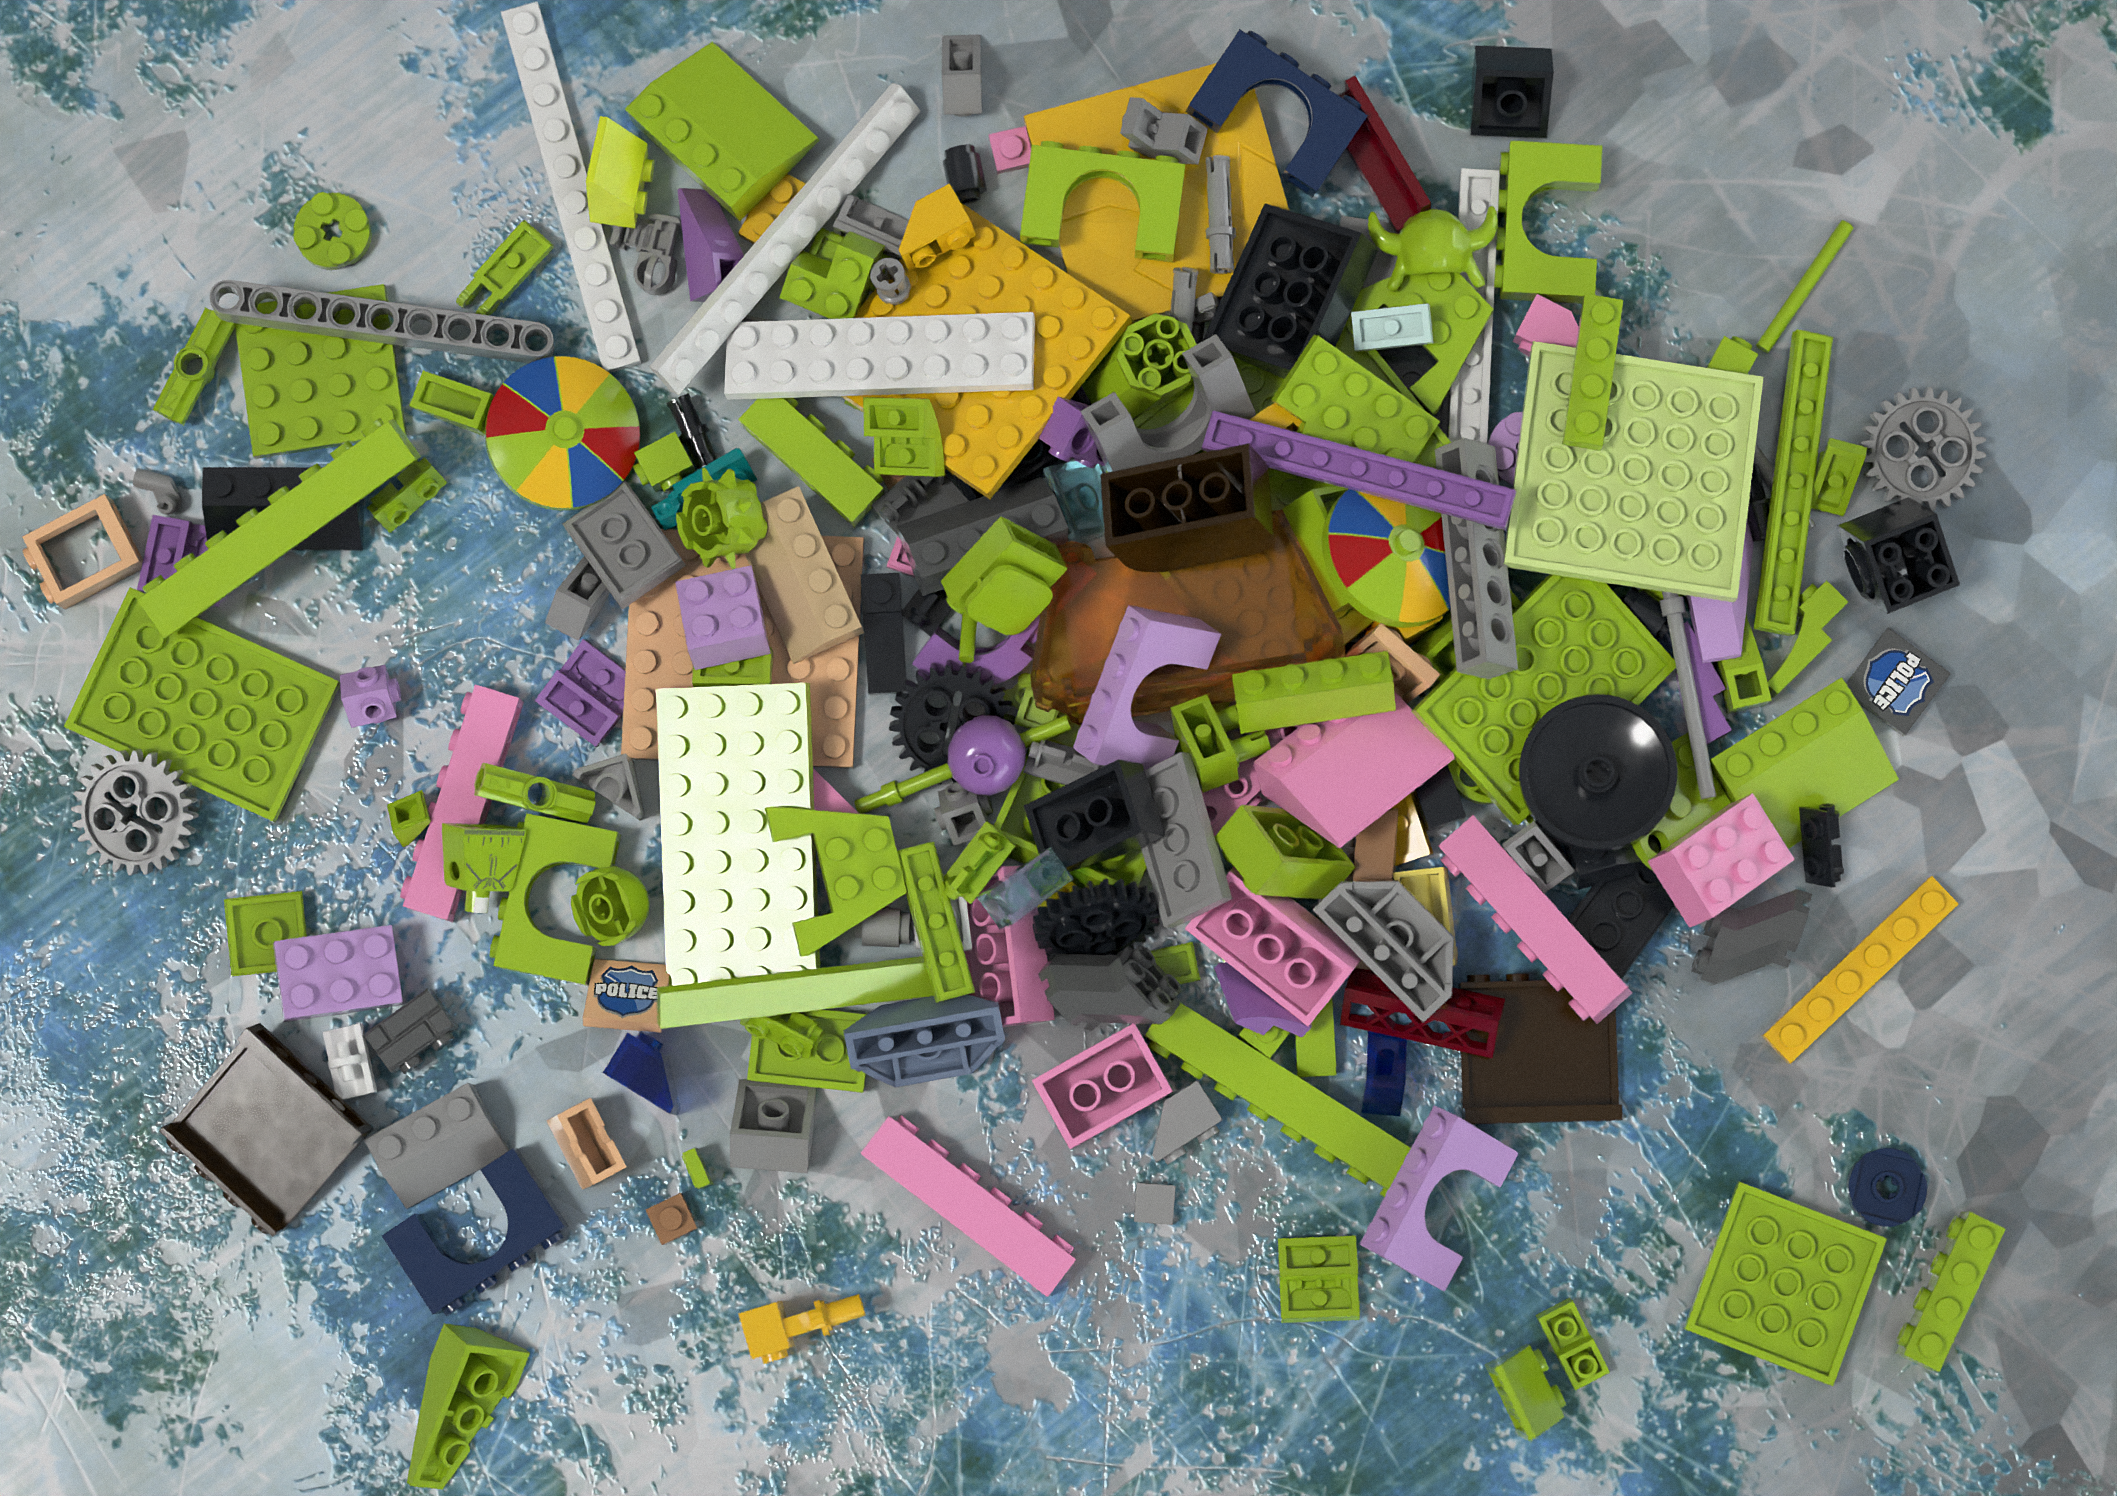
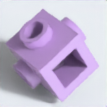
M385 665L365 667L355 672L340 675L341 700L351 728L397 718L396 702L401 701L400 687L396 678L390 679Z

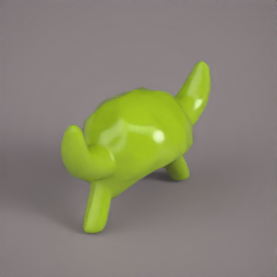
M1494 206L1488 208L1484 222L1477 229L1468 230L1455 215L1444 210L1432 208L1410 217L1399 234L1386 231L1380 224L1376 213L1370 212L1368 216V231L1374 245L1387 254L1397 256L1394 270L1387 284L1389 291H1397L1405 275L1465 272L1475 287L1480 288L1485 285V280L1476 265L1472 253L1485 248L1495 236L1498 228V217Z

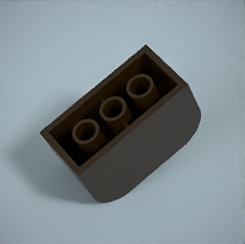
M1249 443L1100 474L1105 547L1126 567L1141 572L1174 571L1257 554L1268 549L1274 543L1268 466Z

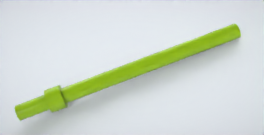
M1064 715L1022 732L1019 735L1027 748L1032 745L1033 741L1039 743L1041 740H1047L1073 729L1069 716ZM948 763L902 782L898 783L897 780L881 785V790L855 800L854 804L859 814H864L886 804L888 807L904 802V797L953 778Z

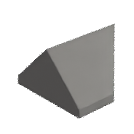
M627 754L576 768L572 774L577 780L641 821L645 815L635 764Z

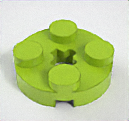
M320 192L315 194L299 210L294 222L293 237L302 255L311 264L318 268L332 271L360 261L370 246L372 231L367 214L356 200L341 193ZM333 222H338V228L342 235L340 238L333 236L330 241L326 240L324 227L332 225Z

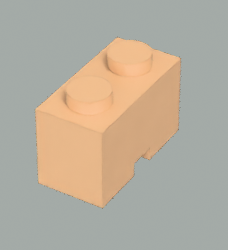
M591 1097L546 1120L582 1190L627 1167L613 1139L610 1140L603 1127L605 1124Z

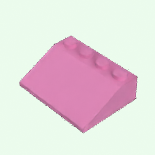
M1394 691L1396 711L1303 724L1254 761L1262 795L1335 846L1341 848L1454 760V753L1425 728L1411 712L1412 709Z

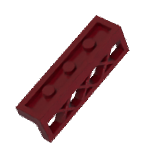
M1356 76L1345 80V91L1338 96L1343 98L1344 95L1355 99L1361 104L1362 112L1368 116L1346 147V150L1395 233L1399 234L1410 217L1430 210L1431 202Z
M1354 968L1349 975L1345 987L1340 1025L1493 1058L1506 999L1452 987V996L1423 1023L1371 969ZM1352 1002L1367 1005L1374 1014L1368 1017L1351 1014ZM1395 1012L1404 1013L1412 1022L1407 1025L1396 1024L1389 1015ZM1434 1020L1444 1022L1450 1031L1444 1034L1433 1032L1427 1024ZM1471 1029L1489 1032L1487 1043L1473 1041L1465 1032Z

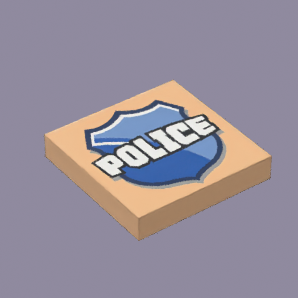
M594 959L583 1013V1026L661 1033L662 1029H660L657 1023V987L669 986L670 974L666 973V965Z

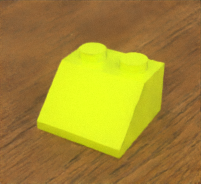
M600 116L586 177L590 222L635 228L638 214L644 215L646 211L648 194L643 190L645 182H652L654 160L648 157V144L610 118Z

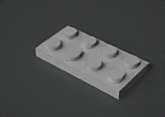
M1179 752L1145 770L1166 836L1141 849L1162 923L1166 928H1174L1232 900L1190 753Z

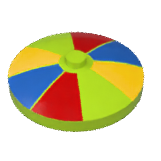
M554 356L543 358L516 370L503 382L496 392L485 421L487 454L500 480L521 499L550 510L569 511L582 509L607 497L625 480L636 459L634 452L639 449L640 425L638 415L626 389L612 374L602 367L575 357Z
M1351 489L1344 492L1329 510L1322 532L1324 562L1332 582L1344 599L1353 608L1371 620L1400 628L1427 624L1447 612L1451 606L1441 513Z

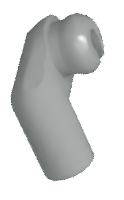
M140 468L136 470L133 486L152 491L158 503L156 507L160 513L169 515L180 509L181 495L170 476Z

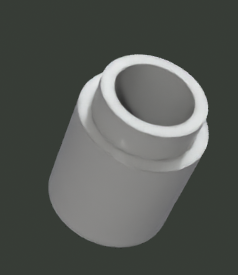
M882 908L855 925V938H862V946L900 947V944H909L911 913H902L899 908Z

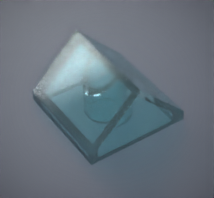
M1077 461L1048 466L1043 469V479L1055 494L1068 526V544L1072 549L1105 537L1100 474L1105 473L1102 465L1096 464L1095 468L1092 469Z

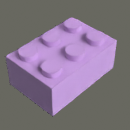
M392 925L279 940L273 943L283 1022L401 1006L403 1002Z

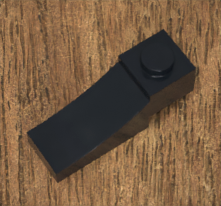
M900 573L861 575V595L868 695L896 694L897 692L907 693L903 687L907 677Z

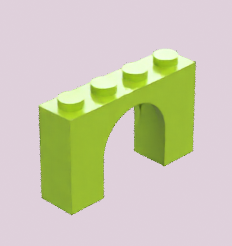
M1510 140L1507 152H1500L1499 175H1506L1505 190L1499 189L1498 212L1504 213L1503 227L1497 228L1496 250H1502L1501 265H1495L1494 288H1500L1499 299L1533 301L1536 294L1552 302L1582 304L1585 293L1595 295L1597 259L1558 257L1541 252L1531 244L1525 235L1522 225V212L1525 205L1534 196L1548 190L1597 192L1601 184L1602 145Z
M1042 141L1041 146L1032 145L1020 230L1021 243L1059 248L1064 206L1071 192L1085 181L1095 178H1108L1125 185L1138 202L1140 216L1135 258L1173 263L1185 164L1178 163V159L1171 156H1156L1155 160L1142 159L1140 154L1132 151H1118L1117 155L1102 154L1100 148L1093 146H1080L1079 150L1063 149V144L1053 141Z
M526 813L525 821H519L517 824V828L526 830V836L514 885L509 891L508 898L502 897L498 920L503 921L500 936L494 935L489 956L495 959L493 966L497 968L589 986L597 948L551 938L542 933L535 925L530 914V893L535 882L543 873L559 865H577L592 869L615 866L622 835L616 831Z

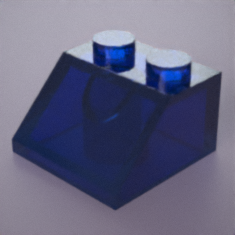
M642 1031L637 1036L627 1032L603 1074L667 1113L677 1116L681 1106L669 1056L660 1051L664 1044Z

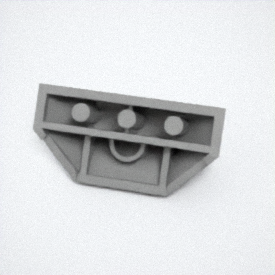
M1399 880L1342 881L1313 908V911L1423 1023L1452 996L1454 936Z

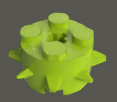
M704 467L702 468V481L690 484L682 492L681 496L684 499L683 510L676 513L678 533L687 550L694 549L701 555L700 558L706 568H709L718 557H725L731 569H736L735 555L748 553L756 546L759 539H763L766 536L768 526L762 515L761 503L757 497L755 484L749 480L735 478V472L732 469H727L719 480H713Z

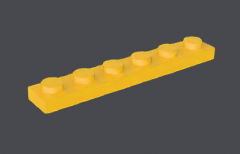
M1933 876L1928 877L1761 1036L1787 1064H1791L1959 903Z

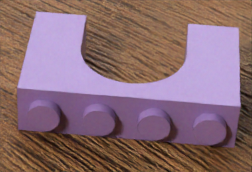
M1128 605L1109 656L1105 661L1104 669L1095 692L1091 697L1085 718L1077 733L1073 748L1093 764L1106 766L1120 759L1143 764L1144 770L1172 757L1179 740L1158 724L1132 720L1131 703L1133 695L1141 681L1160 666L1179 664L1208 669L1221 633L1198 618Z
M1434 1105L1359 1245L1445 1292L1463 1257L1436 1242L1426 1228L1425 1208L1431 1191L1444 1176L1457 1170H1467L1473 1175L1501 1188L1519 1153L1462 1118Z

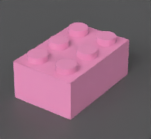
M1752 793L1727 805L1647 862L1690 928L1714 918L1795 859Z
M1135 1024L1129 1025L1032 1080L1070 1150L1173 1092Z

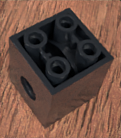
M1909 497L1837 525L1844 545V560L1855 587L1863 598L1887 614L1960 585L1937 513Z

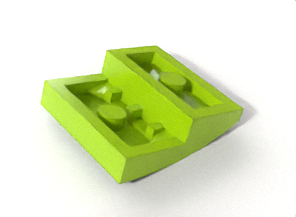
M863 397L864 436L874 437V474L945 476L941 434L929 399Z
M1356 1236L1278 1239L1281 1323L1360 1320Z

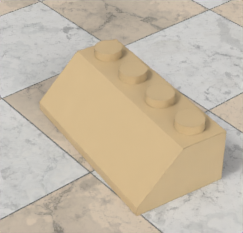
M797 486L762 502V515L768 526L766 536L763 539H759L756 546L748 553H745L749 565H752L758 586L793 664L863 634L864 631L800 487Z

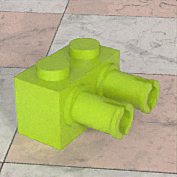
M1205 694L1171 707L1174 734L1179 740L1182 751L1191 754L1202 793L1239 780L1238 767H1240V762L1262 755L1271 749L1264 730L1233 741L1227 737L1226 732L1239 728L1236 704L1217 711L1213 708L1208 695Z

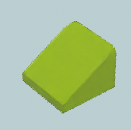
M422 790L387 804L393 834L402 847L408 846L431 822L425 794Z

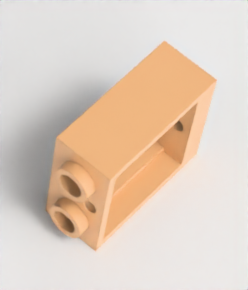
M106 494L22 536L27 548L22 550L25 559L33 570L39 569L44 579L39 584L44 596L50 604L55 602L63 609L81 602L140 571L142 568L143 558L113 499ZM98 515L121 560L63 590L41 544Z

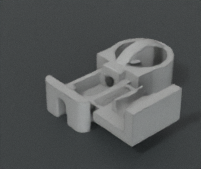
M653 213L648 217L649 219L638 217L635 228L614 226L610 245L615 249L625 251L627 246L637 248L636 252L639 253L633 274L636 284L651 295L666 293L675 282V271L678 261L672 255L679 228H682L681 220L677 217ZM657 262H662L666 268L665 277L658 285L652 286L655 265Z

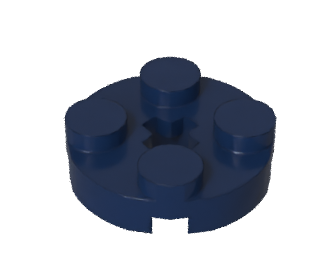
M1880 1148L1861 1155L1853 1164L1847 1177L1846 1191L1851 1209L1863 1220L1876 1226L1893 1227L1910 1220L1922 1209L1927 1196V1180L1920 1166L1911 1155L1898 1149ZM1885 1176L1891 1177V1184L1897 1186L1896 1193H1889L1887 1199L1882 1198L1881 1191L1876 1189L1877 1182H1883Z

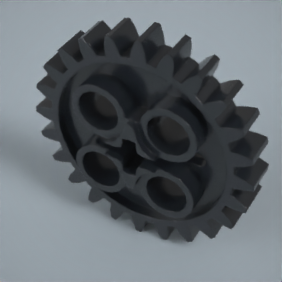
M947 660L944 671H940L935 663H931L929 676L918 669L915 675L917 684L911 680H905L903 687L907 693H896L895 700L901 706L891 707L890 715L898 719L890 722L889 730L900 732L893 737L892 744L893 746H905L901 750L899 758H913L910 765L911 771L922 766L925 768L924 772L948 763V755L943 753V747L953 698L957 691L962 693L955 731L961 725L978 717L966 711L965 706L971 702L980 703L985 708V712L981 715L997 716L1010 722L1012 725L1015 724L1016 717L1005 714L1012 709L1013 702L1000 700L1005 695L1006 688L1000 687L995 690L992 688L995 681L994 675L983 680L980 678L982 667L979 666L971 674L967 672V663L963 662L958 671L954 670L951 661ZM939 694L946 699L947 704L944 707L936 708L928 703L927 698L930 695ZM924 731H933L939 736L940 740L937 743L928 744L920 738V734Z
M1104 879L1100 885H1094L1092 881H1088L1085 888L1073 885L1072 892L1070 893L1059 891V899H1046L1047 906L1037 908L1038 915L1033 916L1034 924L1032 926L1035 941L1038 942L1039 949H1045L1046 955L1054 953L1056 955H1106L1110 952L1117 955L1120 953V949L1127 946L1135 949L1133 942H1146L1145 935L1154 934V927L1160 924V912L1154 892H1148L1147 886L1138 888L1136 881L1124 886L1123 879H1119L1114 884H1109L1108 879Z

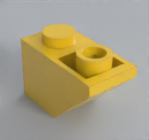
M950 183L915 202L899 247L900 255L909 272L915 268H924L930 265L936 257L949 250H957L964 247L971 238L977 236L970 218Z

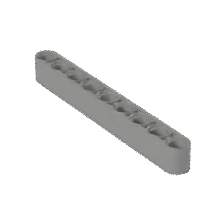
M222 280L216 283L209 294L210 302L216 315L221 320L231 323L531 363L539 359L552 357L554 352L553 334L545 324L539 322L235 280ZM227 293H233L239 297L238 303L230 309L219 306L220 298ZM264 299H273L278 302L277 308L270 314L260 313L257 310L258 304ZM303 304H311L316 307L315 314L309 319L298 318L296 311ZM342 309H348L355 313L352 322L346 325L338 324L334 321V317ZM386 314L394 319L393 324L386 330L376 329L372 325L374 319L379 315ZM418 320H426L432 324V328L425 335H416L411 331L412 325ZM457 325H464L471 332L466 339L457 341L450 337V330ZM496 330L504 331L509 336L508 341L501 346L492 345L487 340L488 336ZM539 335L547 340L546 347L540 351H532L526 346L527 340L532 336Z

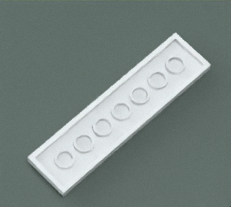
M1033 312L741 322L727 338L724 394L727 400L1033 390L1035 316Z

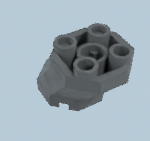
M1796 889L1743 910L1728 907L1714 918L1707 920L1703 935L1709 936L1706 946L1702 950H1697L1691 967V972L1698 974L1697 981L1713 986L1766 965L1782 970L1787 969L1791 960L1784 958V956H1786L1788 950L1795 952L1799 945L1810 909L1802 904L1810 902L1812 894Z
M1139 945L1136 949L1127 946L1117 955L1057 954L1038 973L1041 982L1046 978L1050 987L1045 990L1047 1000L1068 1023L1075 1026L1080 1022L1087 1023L1084 1029L1088 1031L1094 1030L1101 1023L1162 1024L1173 1015L1180 1005L1177 995L1182 991L1179 982L1172 975L1166 974L1156 964L1151 951L1142 945Z

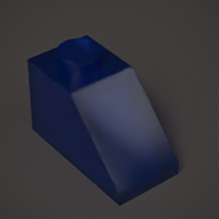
M1367 1031L1361 1113L1401 1116L1406 1083L1407 1039Z

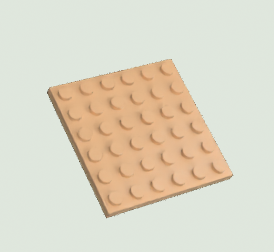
M661 529L686 566L629 605L621 755L627 754L633 760L659 761L656 689L693 687V664L687 649L675 581L731 570L725 557H718L709 568H706L700 558L701 555L694 549L687 550L684 546L678 530ZM822 536L859 621H861V575H863L864 537ZM745 554L735 555L736 568L750 566ZM758 586L769 646L773 650L772 684L810 683L813 767L854 769L860 635L793 664Z

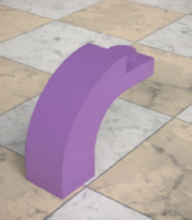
M1043 610L1021 633L1008 635L1003 641L993 646L975 647L974 661L967 663V672L972 674L980 666L982 667L980 678L985 680L994 675L995 681L993 685L1002 683L1018 674L1034 657L1036 651L1025 642L1029 641L1031 644H1034L1046 627L1041 622L1046 611ZM938 626L916 655L912 664L929 676L931 663H935L940 671H944L947 660H950L953 669L959 671L963 663L959 661L960 641Z

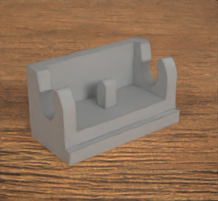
M848 194L833 224L834 233L843 237L851 231L885 245L883 254L899 261V259H902L899 247L909 220L863 201L859 197Z

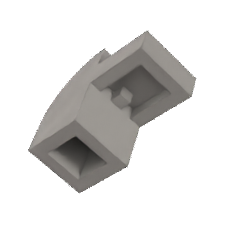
M1130 97L1126 113L1122 119L1120 134L1130 140L1128 145L1130 149L1151 158L1161 155L1177 158L1178 163L1198 165L1208 128L1189 114L1163 113L1143 98Z

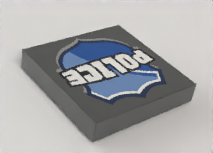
M1887 628L1846 684L1862 707L1900 735L1905 736L1951 673L1893 630Z

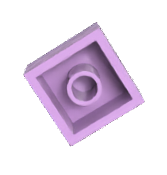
M752 565L675 581L687 649L695 670L771 654L759 589Z

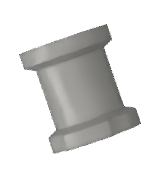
M884 258L877 261L871 269L870 278L873 285L877 288L879 298L884 303L893 305L903 303L909 297L911 284L905 275L903 265L893 258ZM893 279L894 282L889 284L888 281Z

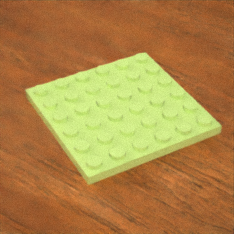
M1533 341L1530 351L1513 489L1516 490V495L1508 520L1504 564L1508 568L1735 603L1738 598L1764 377L1616 354L1603 447L1601 451L1562 444L1576 348Z

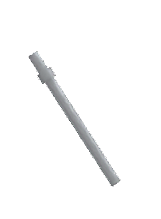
M1662 591L1663 600L1660 601L1662 616L1667 617L1701 799L1716 797V791L1682 614L1686 613L1683 597H1679L1676 593Z

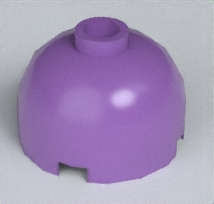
M981 715L961 725L955 731L948 746V766L953 778L963 789L976 795L991 796L1005 791L1018 780L1026 762V746L1024 741L1021 740L1020 735L1016 732V728L1010 722L997 716Z

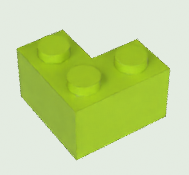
M849 231L838 244L832 262L802 251L790 265L779 298L829 319L856 318L860 307L867 299L872 285L870 278L871 269L881 259L885 245Z

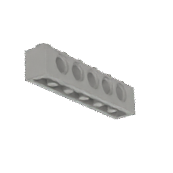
M1462 438L1435 449L1438 470L1499 485L1495 446ZM1441 513L1457 672L1491 679L1517 670L1518 664L1508 567L1504 564V530Z

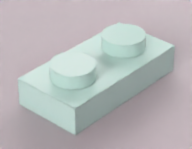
M1428 303L1351 312L1356 352L1433 343L1431 312Z

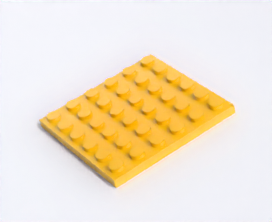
M961 203L971 220L977 236L971 238L964 247L957 250H949L936 257L933 263L924 268H915L909 272L904 261L899 259L905 270V275L911 284L909 297L898 305L884 303L879 298L875 289L860 307L856 318L1033 312L1035 316L1033 390L841 397L862 412L863 397L929 399L941 434L944 468L988 499H991L1039 439L1054 412L1053 405L1057 397L1069 400L1073 397L1125 332L1127 326L1132 323V319L1129 314ZM893 279L888 281L889 284L894 282Z

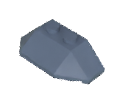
M964 995L938 1003L935 1002L934 996L880 1005L844 1030L850 1067L893 1087L972 1074L992 1054L995 1048L1005 1041L999 1004L972 995Z

